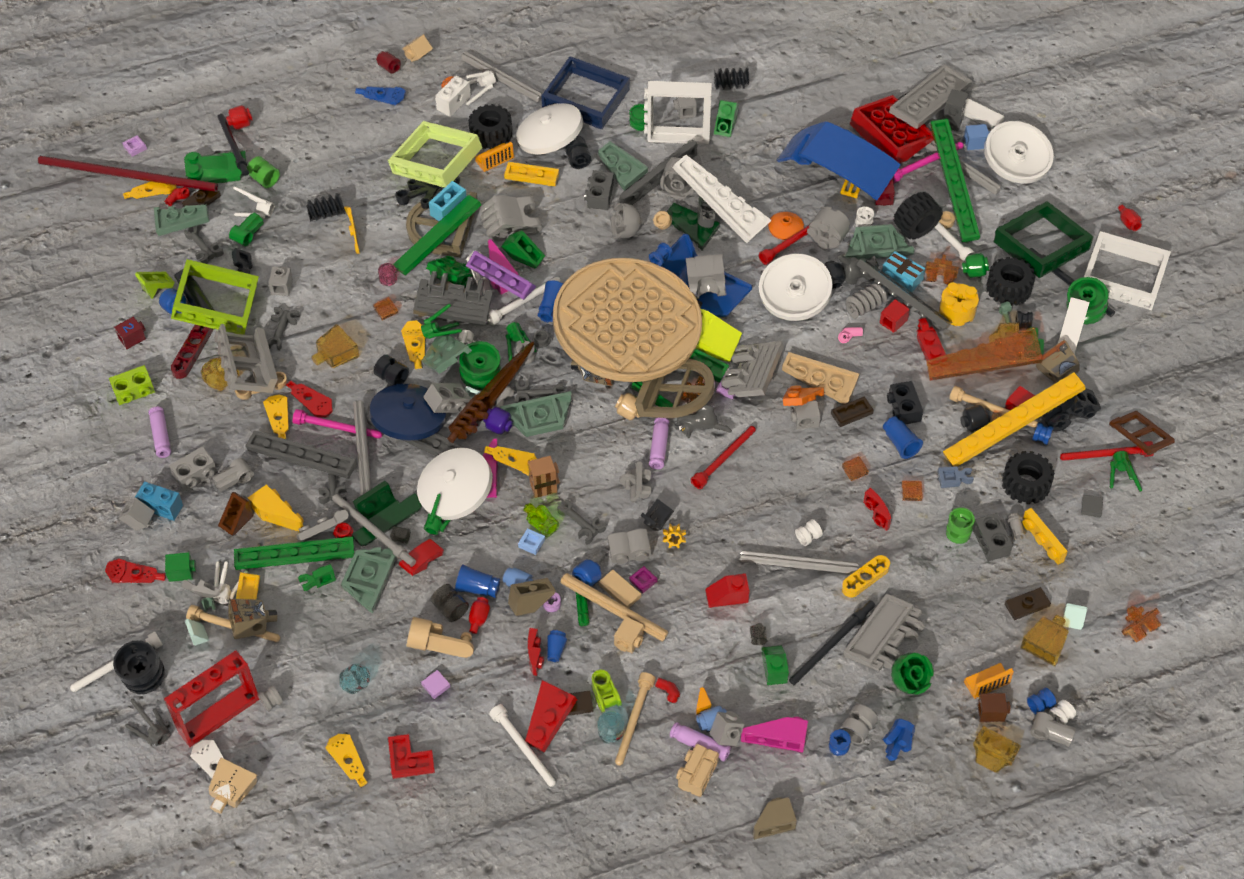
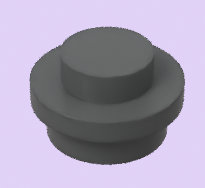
M538 330L533 335L532 342H534L536 347L544 348L550 344L551 337L546 331Z

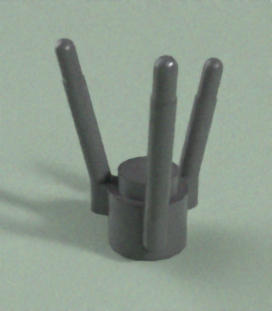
M132 698L130 700L150 726L147 730L148 736L128 723L125 724V727L146 740L150 746L154 744L160 746L165 743L169 738L168 733L170 731L165 726L157 709L154 708L153 712L159 725L154 724L140 705Z

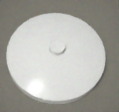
M565 103L549 105L530 114L520 124L516 138L521 149L527 153L546 154L554 152L568 145L578 136L583 127V118L578 108Z
M1008 121L995 126L990 131L984 144L985 158L990 167L999 176L1011 182L1022 184L1036 182L1047 174L1053 163V148L1048 138L1039 129L1024 122Z
M789 254L777 258L765 268L759 281V294L765 308L776 317L790 321L805 320L817 315L828 304L832 295V278L826 266L818 259L805 254Z
M455 448L439 454L428 463L420 475L417 495L421 505L431 515L437 494L440 493L441 497L435 515L441 517L442 520H454L472 513L484 502L492 486L490 465L480 453L468 448Z

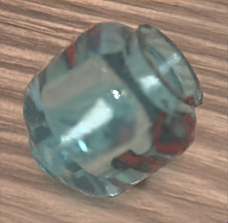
M357 663L345 668L339 675L340 687L349 694L358 693L366 688L370 682L369 670Z
M607 711L599 717L597 724L600 738L606 742H616L623 737L625 724L623 717L618 712Z

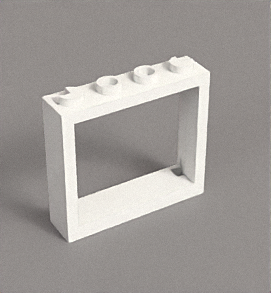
M648 81V88L644 90V99H648L644 102V111H648V113L644 114V123H648V125L644 126V134H648V142L688 143L693 139L697 144H709L712 83ZM654 96L704 98L703 128L653 126Z
M1100 231L1084 277L1097 278L1103 282L1108 289V298L1152 310L1171 251ZM1099 250L1160 266L1152 293L1091 276Z

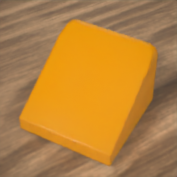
M703 687L699 691L696 715H699L701 711L711 708L710 699Z

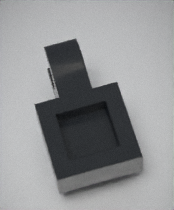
M235 248L232 251L233 265L238 267L239 272L250 274V269L253 267L251 253Z

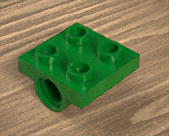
M451 256L430 261L426 269L430 270V275L432 271H437V279L442 280L443 273H448L447 281L463 285L465 288L468 277L474 278L471 269L466 264L457 262Z

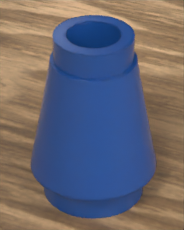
M558 630L550 631V635L547 636L548 661L559 662L567 642L566 633Z

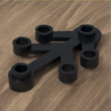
M457 176L454 182L459 184L460 177ZM410 179L407 182L408 188L415 191L409 192L408 190L401 189L395 193V197L400 205H406L410 199L426 194L420 200L423 209H428L429 202L437 190L442 187Z

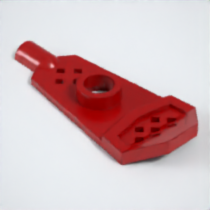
M290 380L286 384L291 389V394L315 417L327 418L333 412L331 398L302 383L295 384Z
M123 559L108 562L105 569L112 583H153L155 580L165 581L166 573H158L156 568L127 562ZM140 570L138 574H133V571Z

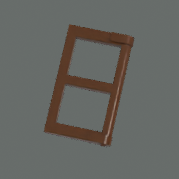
M1137 410L1115 418L1109 423V426L1115 428L1147 455H1152L1158 450L1175 443L1173 437ZM1137 419L1147 427L1130 433L1121 425ZM1153 431L1164 440L1147 446L1138 438Z

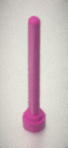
M962 142L956 143V150L963 148L964 144ZM938 152L904 168H898L893 176V183L900 181L903 175L938 160Z
M296 409L293 414V424L302 425L310 423L356 434L355 425L309 416L308 413L300 409ZM366 428V433L369 437L379 439L383 435L380 431Z

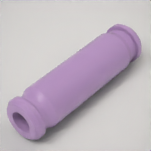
M155 406L148 411L154 447L158 457L166 458L171 454L164 410L159 406Z
M656 418L654 420L655 425L653 428L649 466L656 470L664 467L670 423L667 418Z
M678 722L674 723L670 731V738H675L677 741L692 748L699 744L707 749L718 752L721 761H726L729 756L730 746L718 745L713 738L685 725H680Z

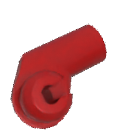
M659 677L655 687L667 691V701L677 703L680 691L676 684Z

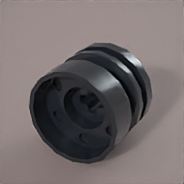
M141 640L131 641L124 644L114 656V670L130 692L138 695L148 694L155 691L162 684L165 678V667L155 649L149 643Z

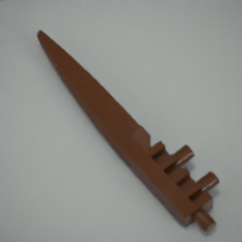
M534 342L527 344L496 374L480 393L468 402L448 427L451 432L447 438L448 441L454 443L457 438L466 439L468 437L466 434L471 435V433L477 432L478 424L476 421L488 418L487 411L492 409L496 399L520 369Z

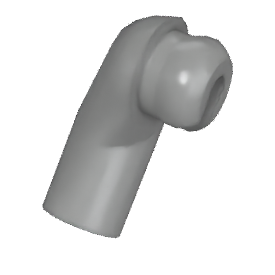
M507 386L496 399L495 407L500 408V406H504V400L514 396V390L510 386Z

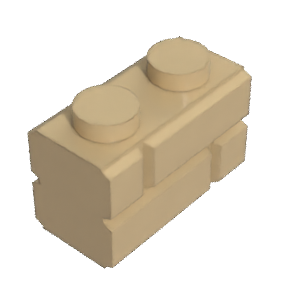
M696 744L693 750H688L685 757L687 763L684 768H679L676 779H678V787L680 789L702 797L719 762V754Z

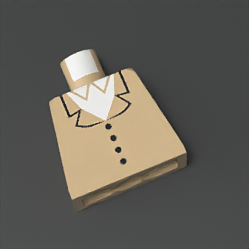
M220 758L209 786V795L215 798L210 808L220 814L227 804L237 808L258 782L257 775L224 758Z

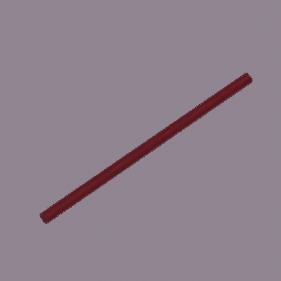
M41 155L38 157V163L43 165L213 192L218 191V183Z

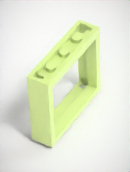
M423 121L389 158L388 163L393 174L445 188L456 179L482 149L477 134ZM429 138L463 147L444 170L409 161Z

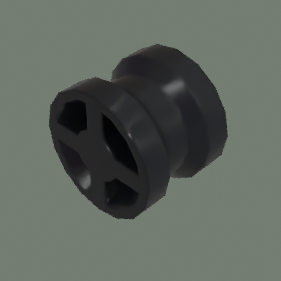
M1017 311L1015 329L1025 328L1030 330L1033 313Z

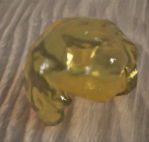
M221 357L210 359L202 366L201 376L209 387L222 391L228 386L227 381L224 379V368L221 367Z

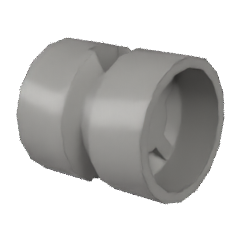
M856 704L849 713V718H846L841 725L840 730H845L850 734L852 743L863 744L869 735V731L873 729L878 721V717L867 706Z

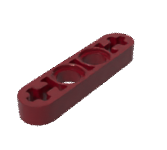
M194 325L171 364V371L175 378L183 379L189 374L210 338L213 328ZM194 339L201 340L198 344L191 343ZM186 353L193 354L190 358L183 357Z

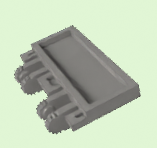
M782 341L737 346L735 349L736 354L731 359L734 363L739 364L738 369L727 370L725 378L721 382V385L729 388L728 395L737 394V397L765 395L784 349Z
M886 594L846 647L844 656L879 672L883 667L891 670L894 661L888 657L897 659L903 655L902 652L895 648L898 647L904 637L913 641L916 640L918 633L915 630L923 631L925 628V624L917 620L922 614V610L915 608L911 603Z

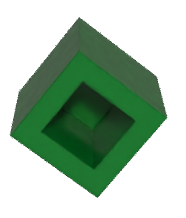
M189 552L165 555V573L169 582L193 580V572L196 571V561L192 560Z

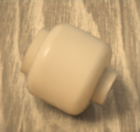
M631 393L621 394L615 405L617 414L630 421L635 416L639 418L635 406L637 397Z

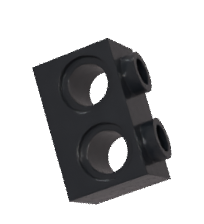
M907 381L891 384L889 393H887V401L889 404H892L893 417L896 416L905 425L921 422L923 408L913 382Z
M1087 388L1061 404L1064 412L1085 419L1092 418L1101 409L1093 390Z

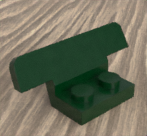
M386 481L381 482L353 501L356 510L384 534L422 508L415 493L399 503L394 498L389 483ZM364 526L352 534L354 540L361 546H366L377 539Z

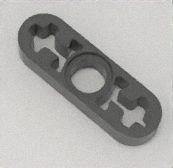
M699 196L697 203L698 224L702 227L711 228L715 221V211Z

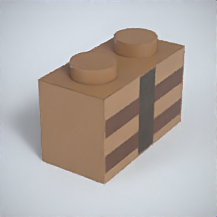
M551 455L528 461L529 480L534 497L538 498L557 493V485L560 484L558 477L559 469L557 463H553Z

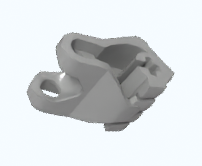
M495 195L485 204L481 205V219L487 236L494 241H504L508 233L513 234L521 230L526 235L539 233L543 228L541 220L525 215L526 213L533 212L536 202L534 198Z
M722 254L686 258L689 289L696 299H699V296L705 292H712L718 296L726 295Z

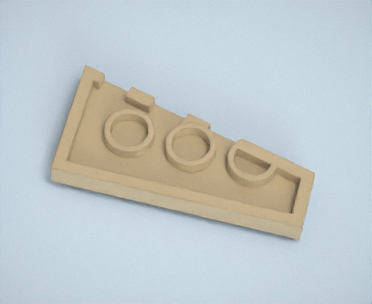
M788 352L782 366V371L813 388L824 387L825 395L843 405L849 403L860 375L859 373Z

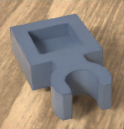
M958 466L938 468L940 488L960 487L961 482L972 484L974 477L966 476L971 475L972 468H964L962 471H958Z

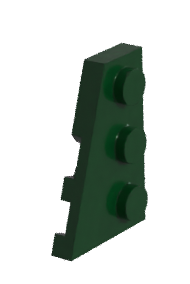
M673 203L667 210V213L672 217L671 224L677 230L688 234L691 241H694L702 251L720 228V223L714 221V225L711 228L700 226L698 224L697 212Z

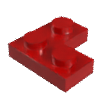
M409 734L388 737L393 779L435 773L432 750L411 753Z

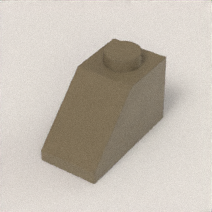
M548 578L512 584L510 586L508 604L515 616L534 613L555 594L556 590Z
M789 797L774 798L771 802L767 803L754 826V840L796 829L797 820Z

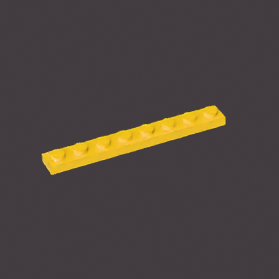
M1073 372L944 450L943 454L952 467L959 466L1086 389L1085 385Z

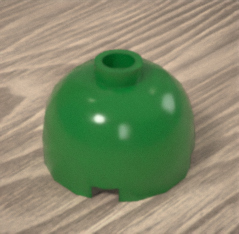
M906 653L894 661L891 668V678L897 689L907 694L918 695L924 693L931 686L929 682L931 676L934 675V671L928 657L919 653Z

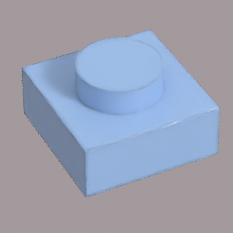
M527 528L518 543V548L536 555L545 541V536Z

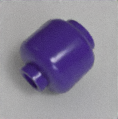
M494 407L487 411L488 418L483 420L486 429L498 435H502L505 431H510L513 421H511V414L508 411L499 407Z

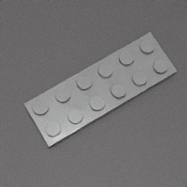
M944 64L890 107L889 113L918 129L945 107L951 89L964 92L971 86L972 80Z

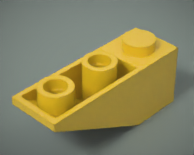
M267 484L248 497L251 509L263 521L300 532V528L304 527L302 516L299 513L295 514L287 501L283 502L280 499L279 493L275 489H271Z

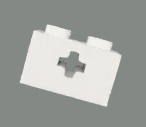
M458 76L451 79L435 95L437 110L451 117L471 97L469 82Z

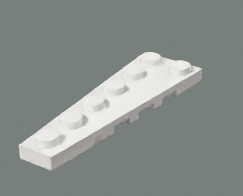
M685 155L672 167L746 243L752 240L772 221L758 209L752 208L745 203V199L741 196L738 197L732 193V189L728 186H723L719 183L715 176L708 173L706 169L689 156Z

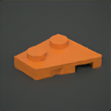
M799 385L791 386L783 397V406H800L815 400L816 396H824V387L802 388Z

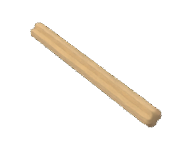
M566 573L563 575L561 584L622 619L628 617L643 624L644 632L660 641L666 639L668 635L667 630L570 574Z

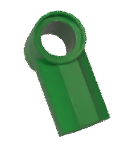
M251 213L240 225H234L231 228L229 238L245 247L248 246L253 239V234L264 224L263 219L259 214Z

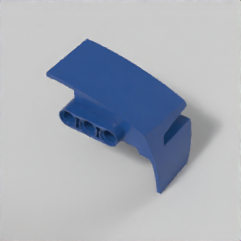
M827 121L809 126L794 135L776 160L777 162L794 160L800 165H810L813 161L848 180L876 201L901 165L892 157L849 130Z

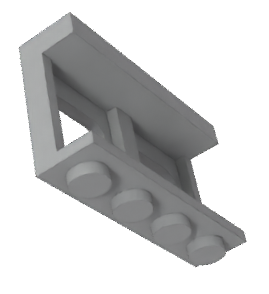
M221 324L219 330L215 332L214 340L218 345V355L221 357V367L224 368V379L227 381L228 388L232 390L273 393L278 378L264 328H256L254 335L251 336L226 333L225 325ZM230 344L244 345L249 357L233 356ZM236 369L253 372L256 383L236 382L238 377Z

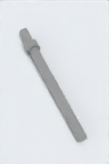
M338 494L333 496L332 500L346 510L348 514L390 548L398 559L404 560L411 567L416 564V560L407 553V550L402 545H397Z

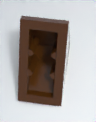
M232 492L218 526L230 535H235L253 517L249 501L236 492Z

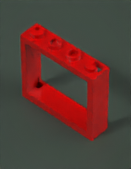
M237 650L164 698L179 735L189 747H192L260 700L249 666ZM236 674L239 675L242 684L240 687L184 724L180 712ZM249 693L253 695L250 699L246 697ZM179 703H181L182 706H180L179 708H177L176 705L179 704ZM193 733L195 736L190 739L189 734Z

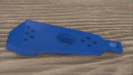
M366 87L365 89L356 88L355 93L362 94L365 98L397 105L404 99L406 91L401 87Z

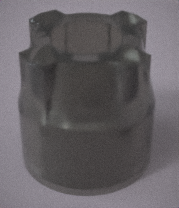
M393 526L390 537L394 542L408 544L411 531L409 528Z
M762 623L750 626L751 643L753 645L766 644L768 641L766 627Z

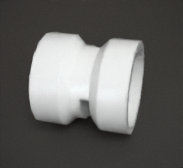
M813 519L808 521L806 526H800L795 530L797 539L804 546L812 543L813 539L823 536L821 527Z

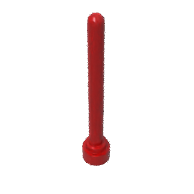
M809 225L774 248L764 249L759 252L760 261L764 265L772 262L776 254L806 236Z
M750 426L703 472H697L690 479L693 486L701 490L707 484L708 477L756 431V428Z
M1152 441L1143 442L1147 446L1153 445ZM1138 446L1062 453L1060 459L1066 461L1113 456L1118 451H1126L1128 455L1140 454L1144 455V457L1153 456L1154 454L1147 455Z

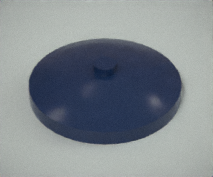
M396 384L379 391L370 403V419L373 425L383 434L399 440H420L434 435L443 427L446 413H434L424 399L428 388L415 384Z

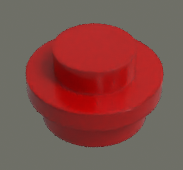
M339 523L333 533L335 538L353 537L352 534L354 532L349 524Z

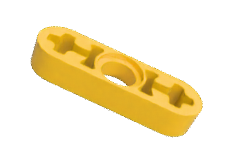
M878 555L844 579L842 593L850 598L859 595L888 573L890 567L889 559L883 555ZM877 563H878L879 565L884 564V568H883L882 566H879V567L877 568ZM862 573H869L872 578L864 580L860 575ZM848 585H849L850 587H852L853 585H855V589H853V588L848 589L847 587H848Z

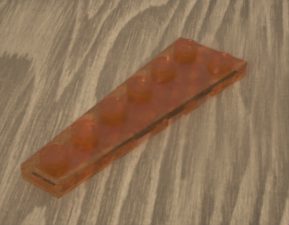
M1032 327L1013 333L1010 337H1001L995 339L994 342L982 343L972 349H963L956 353L928 360L926 364L929 380L932 381L1042 363L1043 359L1036 328Z

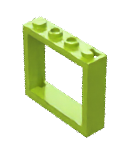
M186 259L173 304L171 319L219 330L221 324H224L226 332L245 335L259 276ZM188 275L250 289L243 317L181 303Z

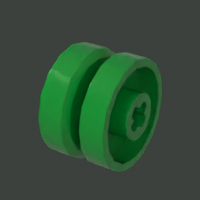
M1083 277L1077 279L1068 288L1067 310L1071 298L1087 301L1090 303L1083 324H1094L1100 321L1106 315L1108 308V289L1097 278Z
M477 341L467 345L472 350L469 354L465 351L460 354L459 373L461 380L466 386L483 390L501 370V358L495 346L488 342Z

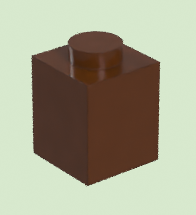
M1005 693L980 694L977 703L979 721L1005 722L1007 714H1010V702L1006 701Z

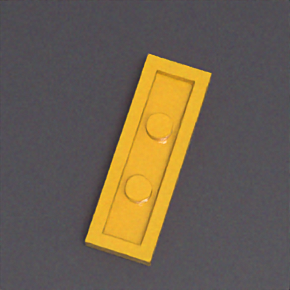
M508 162L504 173V178L507 180L556 187L559 177V169Z
M1032 508L1026 510L1022 521L1025 529L1033 534L1036 542L1047 551L1050 559L1054 560L1057 565L1063 563L1068 551Z

